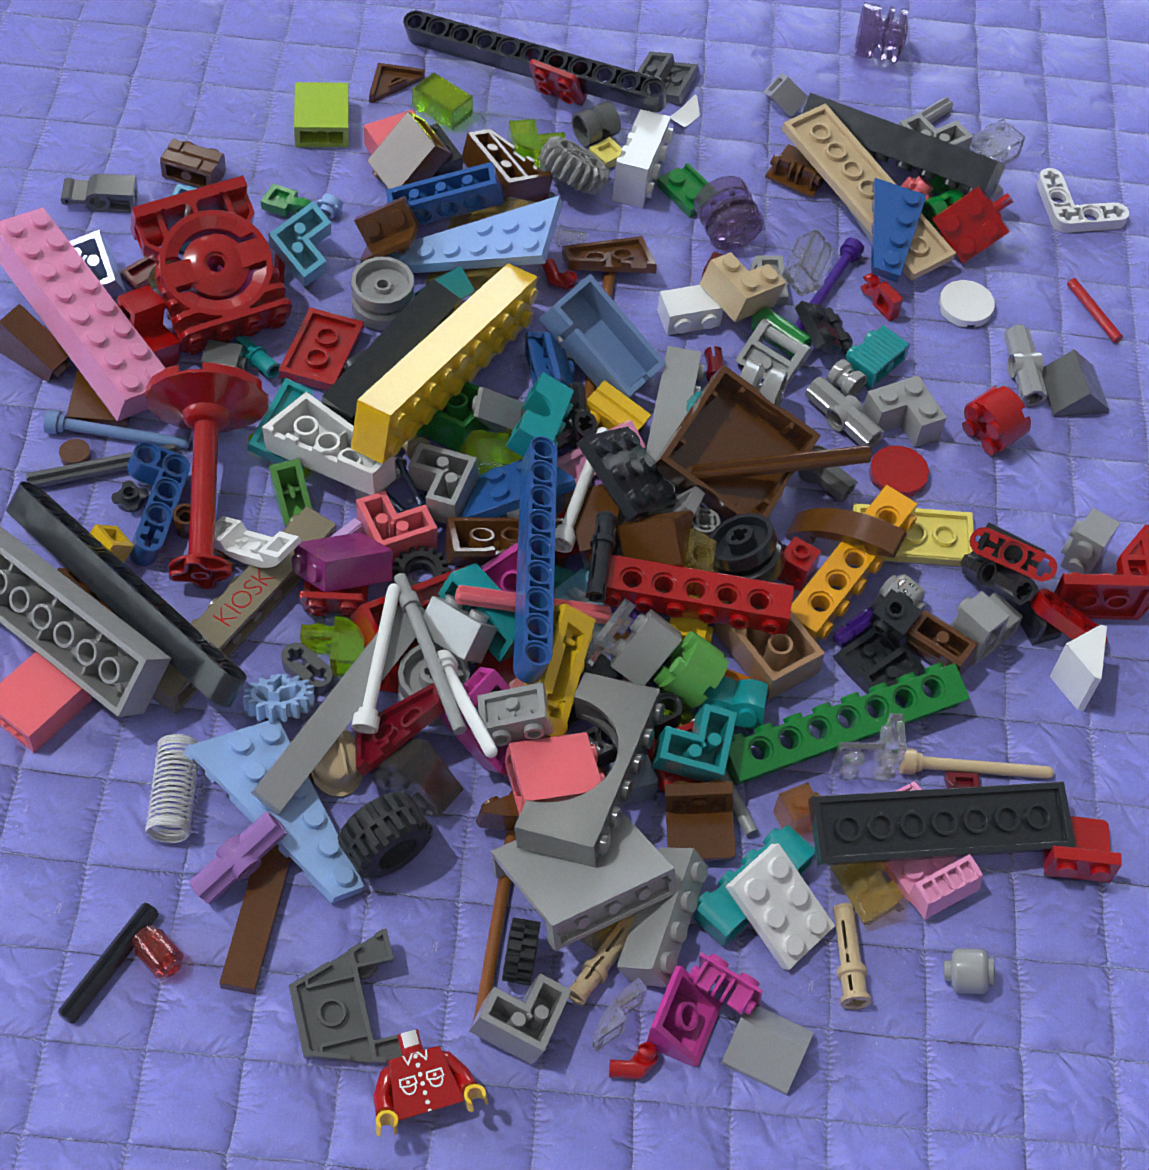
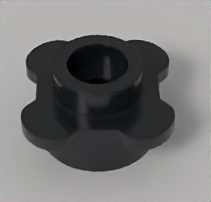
M128 480L122 483V488L118 492L112 494L111 499L114 504H119L122 510L135 512L142 508L144 500L149 497V492L146 488H139L133 481Z

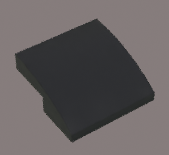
M873 628L833 656L844 672L866 694H869L868 689L875 685L886 682L889 687L898 683L897 678L912 672L917 675L925 669L907 643L901 646L891 637H884L878 634Z

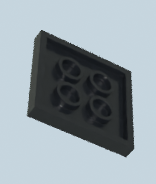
M628 426L584 436L576 443L628 521L669 509L678 502L672 485L663 479L657 470L655 460L650 455H647L640 445V438Z

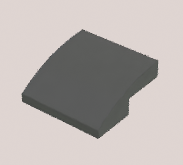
M651 51L637 71L661 79L665 84L667 102L681 104L700 73L698 64L675 62L673 53Z

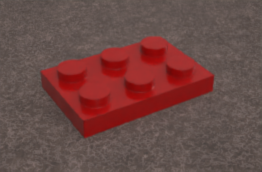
M310 307L279 368V377L328 390L344 373V365L351 358L364 331V322Z

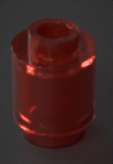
M153 925L147 926L134 937L132 945L135 948V955L156 978H168L180 970L184 954L162 929H157Z

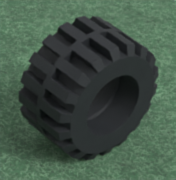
M396 791L380 796L356 811L343 825L337 839L339 840L338 844L360 877L376 879L391 874L412 861L432 837L433 828L413 798L407 792Z

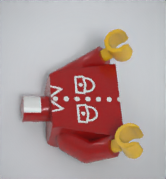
M418 1029L397 1035L402 1056L387 1062V1067L379 1073L373 1093L376 1115L375 1133L378 1137H381V1127L390 1125L394 1129V1135L398 1133V1121L464 1101L463 1096L467 1110L474 1112L471 1102L473 1099L481 1098L484 1104L488 1105L486 1091L483 1086L477 1084L469 1069L450 1051H442L440 1046L423 1050Z

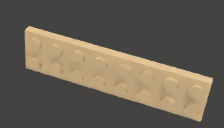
M826 103L784 122L782 131L873 236V181L875 178L893 184L896 183ZM922 213L920 214L902 270L911 281L952 261L956 255V252Z

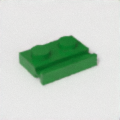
M686 163L684 168L680 169L678 167L657 179V186L689 218L711 208L713 203H720L721 194L689 163Z

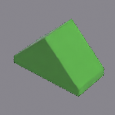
M299 458L269 465L272 492L283 523L288 525L290 519L295 514L299 515L306 506L312 509Z

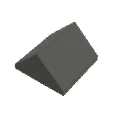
M1075 349L1043 367L1042 377L1053 417L1109 412V407L1094 366Z

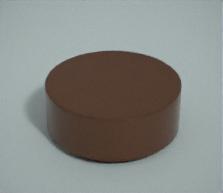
M70 439L60 446L59 455L64 466L91 460L90 447L84 440Z

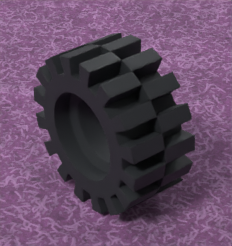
M419 545V551H415L413 546L409 548V554L403 550L400 552V558L396 557L392 568L393 583H395L394 577L399 573L406 574L410 586L421 583L409 578V574L415 570L429 571L433 575L432 578L449 572L447 559L443 560V554L440 551L435 555V548L432 547L427 552L425 551V546Z
M513 917L507 943L502 981L530 986L541 922Z

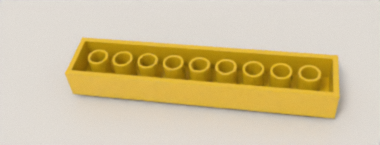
M507 263L357 400L351 449L381 464L392 455H397L402 445L407 440H412L417 431L423 425H427L438 410H443L448 400L453 396H457L466 382H472L481 368H486L496 354H501L509 341H514L518 333L530 325L533 318L531 307L538 294V289H536L538 276Z

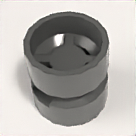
M608 101L593 106L592 110L585 109L572 116L573 132L579 143L584 147L597 143L602 138L606 139L617 135L621 131L619 114L613 104Z

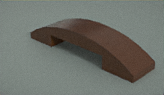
M814 508L797 513L785 537L788 540H792L796 536L811 544L814 543L816 537L864 546L868 554L895 558L907 534L905 530L867 514L837 508Z

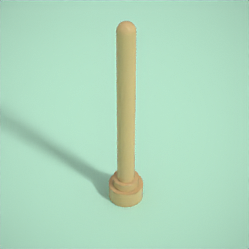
M901 748L898 759L899 773L914 775L916 772L926 769L1050 779L1054 776V770L1050 766L923 756L922 753H918L916 749Z

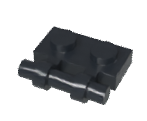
M801 301L795 307V310L816 349L833 355L842 350L846 356L848 350L853 346V339L848 332L844 331L840 316L835 314L830 307L823 309L819 304Z

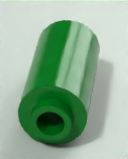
M765 307L752 315L750 323H752L751 330L753 332L763 319H766L772 323L773 328L801 345L806 344L811 347L813 341L807 333L769 307ZM763 338L789 357L793 358L795 355L771 339Z

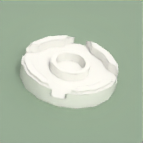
M968 280L953 281L946 285L940 294V312L949 322L957 326L967 327L968 325H975L974 327H979L987 323L991 318L995 308V300L991 292L981 284Z

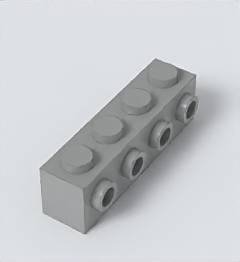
M659 847L658 849L675 869L676 894L635 913L617 964V968L632 985L667 987L674 969L677 966V959L682 944L687 938V929L693 912L697 908L703 882H705L708 873V865L694 848Z

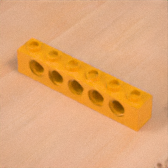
M886 485L864 514L887 521L908 533L917 520V517L914 516L917 503ZM841 541L794 600L791 607L792 613L816 643L820 638L825 640L834 626L832 622L837 616L842 618L851 605L849 600L854 594L859 596L868 583L867 577L870 573L875 575L880 570L885 560L883 559L884 556L866 553L863 545ZM848 565H855L858 568H851ZM830 586H838L841 590L833 589ZM819 607L825 611L819 612L814 610L813 608Z

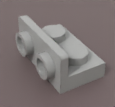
M543 682L477 695L479 716L496 746H505L510 742L524 739H539L544 735L553 733V725L548 716L546 688Z

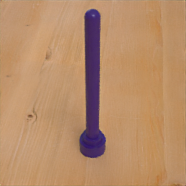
M852 237L844 241L840 247L839 260L809 303L821 306L849 263L857 261L863 254L864 245L861 241ZM798 318L794 325L804 331L805 327L801 319Z

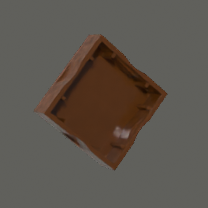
M723 365L711 377L655 462L661 476L683 492L695 486L699 487L705 493L700 504L715 511L724 521L736 515L746 513L761 514L768 518L780 500L785 485L796 471L702 482L690 473L693 469L690 466L808 452L813 449L821 435L789 411L771 403L757 388Z

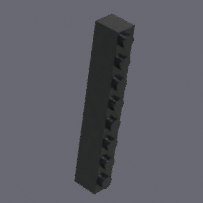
M810 92L802 114L826 103L866 150L874 152V158L886 163L890 158L897 161V167L907 171H911L912 167L920 170L919 175L934 180L936 176L944 179L943 184L958 189L959 185L968 188L967 193L980 186L986 195L993 196L1005 169V165L1001 162Z

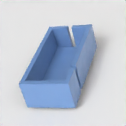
M591 274L539 318L555 338L560 336L563 339L560 342L562 347L597 388L605 380L629 398L666 364Z

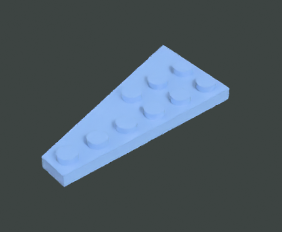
M556 196L414 240L412 247L408 251L401 254L393 252L389 254V257L406 264L412 273L450 271L459 266L462 269L504 267L507 263L513 266L545 264L563 203L560 196Z
M276 719L273 723L268 720L186 746L184 754L191 761L195 760L205 770V775L212 783L217 782L230 795L229 800L252 823L268 811L283 824L288 834L278 843V850L286 858L290 857L303 870V875L331 904L363 891L365 886L358 872L338 844V833L309 777L306 778L279 814H276L251 794L290 744L279 719Z

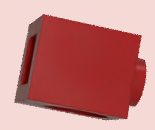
M795 536L783 552L786 558L785 567L777 579L787 585L794 586V589L801 592L816 572L821 550Z

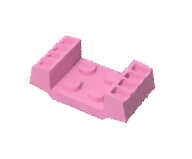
M914 781L896 791L922 789ZM970 854L961 859L952 857L879 862L903 897L913 904L925 920L956 902L965 899L969 895L978 892L983 878L981 870Z

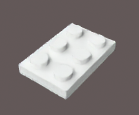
M779 843L771 844L725 886L782 969L790 970L835 926Z

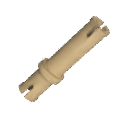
M634 914L620 920L591 959H586L581 966L582 972L569 987L571 989L569 998L574 1003L583 1006L597 985L606 981L608 978L607 972L622 953L635 916Z

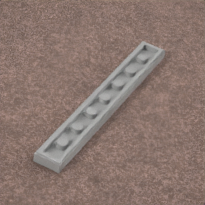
M400 605L395 613L382 680L416 638L407 613L402 611ZM420 606L419 609L423 617L425 610ZM378 632L251 792L252 795L276 814L282 811L351 722L354 713L358 712V708L363 706Z

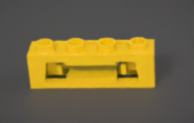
M568 604L554 606L553 629L555 633L553 636L552 659L541 679L536 682H543L546 688L548 716L553 725V733L544 735L541 738L565 735L571 707L574 703V694L580 675L585 667L584 660L588 646L593 638L592 631L596 619Z

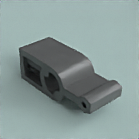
M94 174L89 180L65 178L61 194V204H86L91 210L98 212L131 213L132 207L137 206L139 194L136 175Z

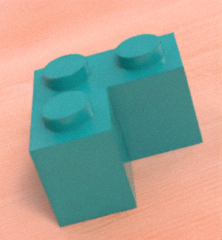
M704 704L695 715L692 733L666 726L657 737L651 768L702 782L713 779L720 780L725 774L737 712Z

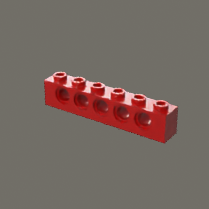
M611 554L606 600L600 603L610 607L623 606L634 608L644 613H648L651 609L654 612L667 614L673 618L686 617L697 619L707 624L720 623L730 625L736 629L749 628L760 630L770 635H785L790 620L794 586ZM627 584H633V585H635V586H637V587L632 588V587H628V586H626V585H627ZM657 590H666L668 593H661ZM689 595H696L700 598H691ZM726 600L729 601L731 604H724L721 601ZM752 606H759L762 610L755 609Z

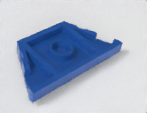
M523 458L511 464L495 467L488 472L482 473L461 517L496 518L519 509L521 462ZM557 467L556 497L574 491L577 485L574 477Z

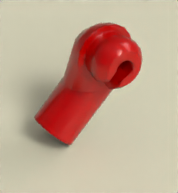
M552 258L546 259L545 264H542L547 281L551 285L565 290L574 287V283L577 281L575 272L566 270L564 273H560Z
M644 1042L638 1046L639 1051L630 1060L610 1059L609 1077L636 1080L643 1078L657 1063L656 1046L651 1042Z

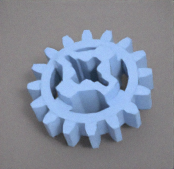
M276 674V676L271 675L270 679L267 680L258 678V683L250 682L248 684L249 688L243 689L244 711L248 712L249 717L256 715L258 721L269 718L271 723L276 719H279L280 722H286L288 717L291 716L298 719L300 718V712L309 713V707L315 706L314 686L310 685L308 679L301 681L298 675L288 678V674Z

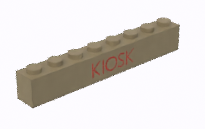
M306 506L299 515L295 514L290 519L287 527L282 532L299 536L301 541L330 537L337 532V528L334 522ZM294 549L274 567L261 568L248 565V568L240 576H236L231 580L227 590L220 597H216L210 602L203 615L191 622L199 632L228 658L303 579L294 573L291 559ZM169 663L152 699L177 714L199 689Z

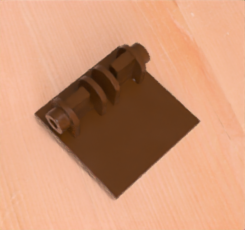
M790 144L786 146L779 156L773 155L770 161L772 166L765 174V178L810 198H813L825 181L798 148Z

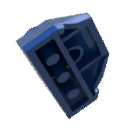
M526 331L524 351L532 384L534 385L543 372L567 387L569 384L574 383L573 361H568L565 349L550 332Z

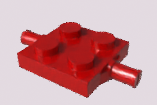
M977 186L935 215L932 220L939 228L941 236L964 264L1010 232L1002 220L1000 211L1014 203V201L1007 192L1004 196L993 202V200L985 195L980 186Z

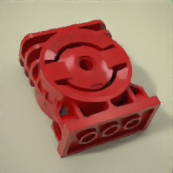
M244 175L138 205L131 209V233L134 240H137L143 256L156 262L155 280L159 295L164 299L167 318L171 321L172 331L180 342L179 349L181 352H187L188 355L202 352L204 347H206L208 339L230 343L232 338L238 336L251 337L259 333V330L270 327V329L280 328L287 323L286 319L289 318L292 310V303L285 295L286 288L284 283H280L278 268H274L269 245L262 233L252 224L255 211L247 194L248 185ZM192 241L184 252L183 260L167 264L169 260L178 258V254L184 244ZM218 264L222 267V270L215 272L209 269L208 266ZM259 269L254 272L250 284L242 293L227 299L237 294L244 287L249 271ZM191 289V290H193L195 293H193L192 291H188V292H182V291Z

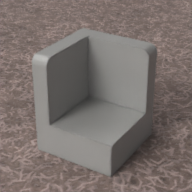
M782 73L763 92L789 116H793L808 99V96L788 76Z

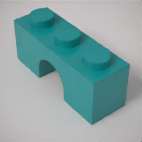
M543 372L528 392L522 407L526 412L513 428L506 447L524 457L532 439L538 436L550 438L557 446L558 441L555 438L559 437L566 425L562 420L568 416L573 407L570 399L574 390Z

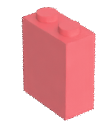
M35 652L0 683V726L35 753L89 704L92 698L88 692L38 652Z
M587 732L508 744L504 762L519 816L526 800L558 802L572 799L590 791L605 778L604 774L598 771L597 750L594 744H590Z

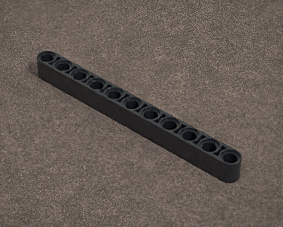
M410 11L403 19L409 41L417 46L530 78L533 77L529 63L531 59H535L576 75L582 93L654 113L662 111L667 105L665 84L657 77L422 11Z
M21 481L6 508L7 513L130 627L171 657L169 663L208 699L220 706L230 707L247 679L244 671L45 491L32 483Z

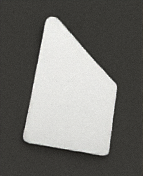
M694 95L683 107L672 114L671 119L683 127L696 120L700 116L697 95Z

